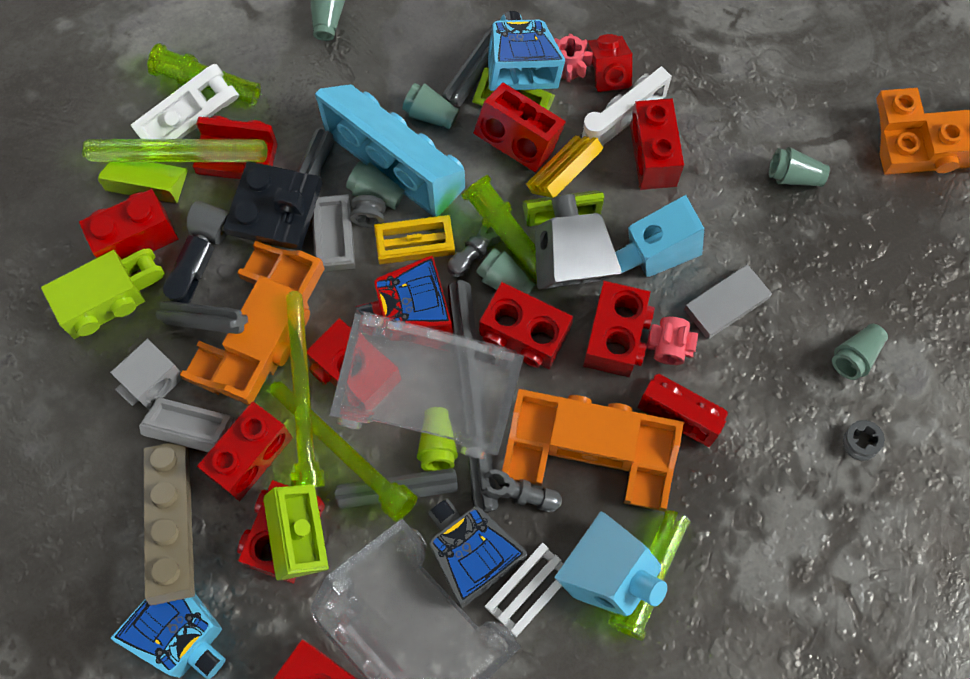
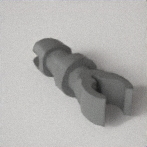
M494 215L486 218L477 236H471L465 242V248L460 253L456 252L448 261V272L454 277L464 275L471 268V263L476 258L481 259L487 253V247L499 243L504 238L506 225H502L500 231H491L488 234V228L492 227L494 223Z
M498 469L490 470L484 474L485 478L495 479L498 482V486L501 487L495 490L489 485L480 491L488 498H513L515 504L525 505L527 502L537 505V509L547 512L555 511L562 504V497L555 490L546 487L543 489L532 487L530 481L524 479L516 482L507 473Z

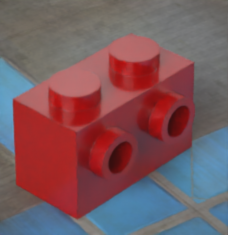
M153 189L132 194L125 201L107 209H99L89 217L79 221L90 249L96 258L115 250L119 257L124 259L142 249L156 251L179 240L164 207Z

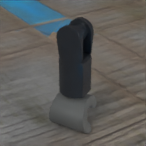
M196 201L191 206L187 217V229L190 235H188L175 262V267L163 286L165 296L172 302L190 303L192 301L199 279H201L214 251L211 243L218 245L227 236L225 231H222V227L226 222L229 211L201 201Z

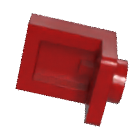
M605 34L599 36L598 39L587 40V51L593 53L592 64L595 69V87L597 91L604 92L630 88L632 86V52L623 36Z

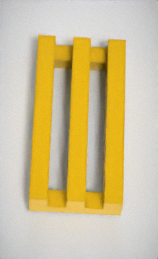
M575 135L526 183L532 194L551 198L556 197L602 151L603 146L596 137L589 139V137L584 136L581 139L580 136Z
M450 215L374 225L379 265L419 260L428 256H433L434 258L455 254ZM444 228V232L424 235L412 234L407 235V237L384 240L383 237L389 235Z

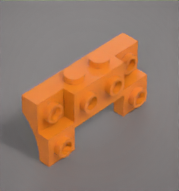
M918 87L880 91L876 100L880 116V159L884 175L924 171L948 173L959 168H970V110L924 113Z
M256 240L253 244L254 251L244 269L240 268L237 272L240 279L254 284L241 309L242 314L248 317V323L244 325V331L240 334L228 333L222 343L225 350L199 340L196 345L198 350L186 371L182 370L180 373L181 378L189 383L217 395L220 393L246 405H250L255 400L268 374L273 376L278 366H283L287 362L292 350V345L290 344L297 331L301 332L305 328L310 317L307 301L325 269L320 258L300 250L291 251L275 248Z
M518 389L502 471L515 481L524 479L530 481L532 485L542 486L548 455L629 471L623 503L665 512L684 422L632 412L633 409L630 406L620 403H610L608 407L592 404L591 399L580 395H569L568 398Z

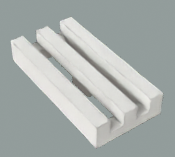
M542 543L485 605V608L517 637L559 591L562 585L555 580L516 624L510 617L554 569L559 571L564 563ZM543 557L548 563L502 612L498 608L500 603Z

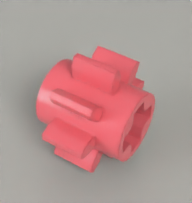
M572 34L560 40L555 38L554 40L565 58L561 78L566 79L567 82L578 76L584 78L587 66L592 64L593 53L586 51L587 40H581Z
M663 317L660 320V325H651L646 348L655 350L654 359L660 363L681 365L684 363L685 356L692 358L693 352H696L698 333L689 332L690 323L685 319Z

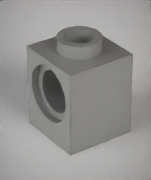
M148 338L110 372L121 383L115 390L132 406L140 401L148 410L157 397H165L183 380L180 376V370Z

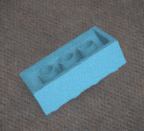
M350 84L320 88L315 93L324 130L333 134L334 141L366 165L371 162L398 184L400 188L404 189V194L433 217L439 216L465 189V170L461 162L454 156H446L436 149L434 143L422 133L416 134L408 128L406 122L397 113H388L380 107L376 98L369 92L364 91L362 93Z

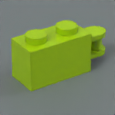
M142 249L124 259H121L115 250H112L42 286L41 289L59 325L73 339H76L80 336L93 334L100 328V325L116 317H124L132 313L136 306L145 302L140 290L162 279L165 273L161 266L154 263L155 254L151 249ZM139 269L141 270V272L131 276L133 272Z

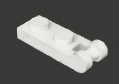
M217 64L204 69L131 124L153 156L158 157L197 128L196 122L198 117L210 118L239 97L235 88L232 85L228 86L223 80L222 76L224 74ZM210 86L216 95L207 101L201 91Z
M662 66L651 75L646 73L641 76L633 88L624 96L621 94L615 96L602 113L591 112L585 117L582 138L584 136L589 137V139L596 137L602 146L630 125L635 101L658 100L666 97L672 76Z

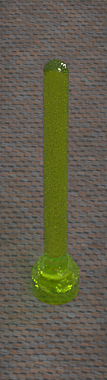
M291 291L287 294L286 303L298 463L294 464L295 472H290L291 486L314 484L315 487L325 486L324 469L320 470L319 461L315 462L303 297L300 292Z
M276 381L271 385V394L379 495L378 501L382 504L381 510L394 522H397L413 509L418 496L405 484L390 483L284 383Z

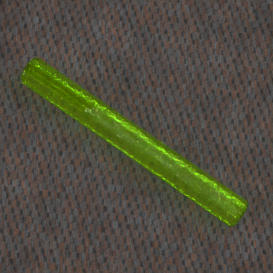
M87 139L83 142L82 150L83 157L87 158L90 162H264L267 159L268 152L267 144L262 139Z

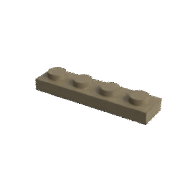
M174 443L144 448L145 599L150 606L195 597L189 447Z

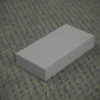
M349 194L324 196L317 199L312 215L314 256L322 259L325 268L323 272L355 269Z
M747 264L686 304L684 311L708 340L767 301L772 293Z
M157 397L139 425L140 434L209 452L232 426L234 416Z

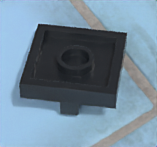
M247 161L223 227L225 233L229 236L252 241L256 240L261 243L301 251L323 184L321 177Z

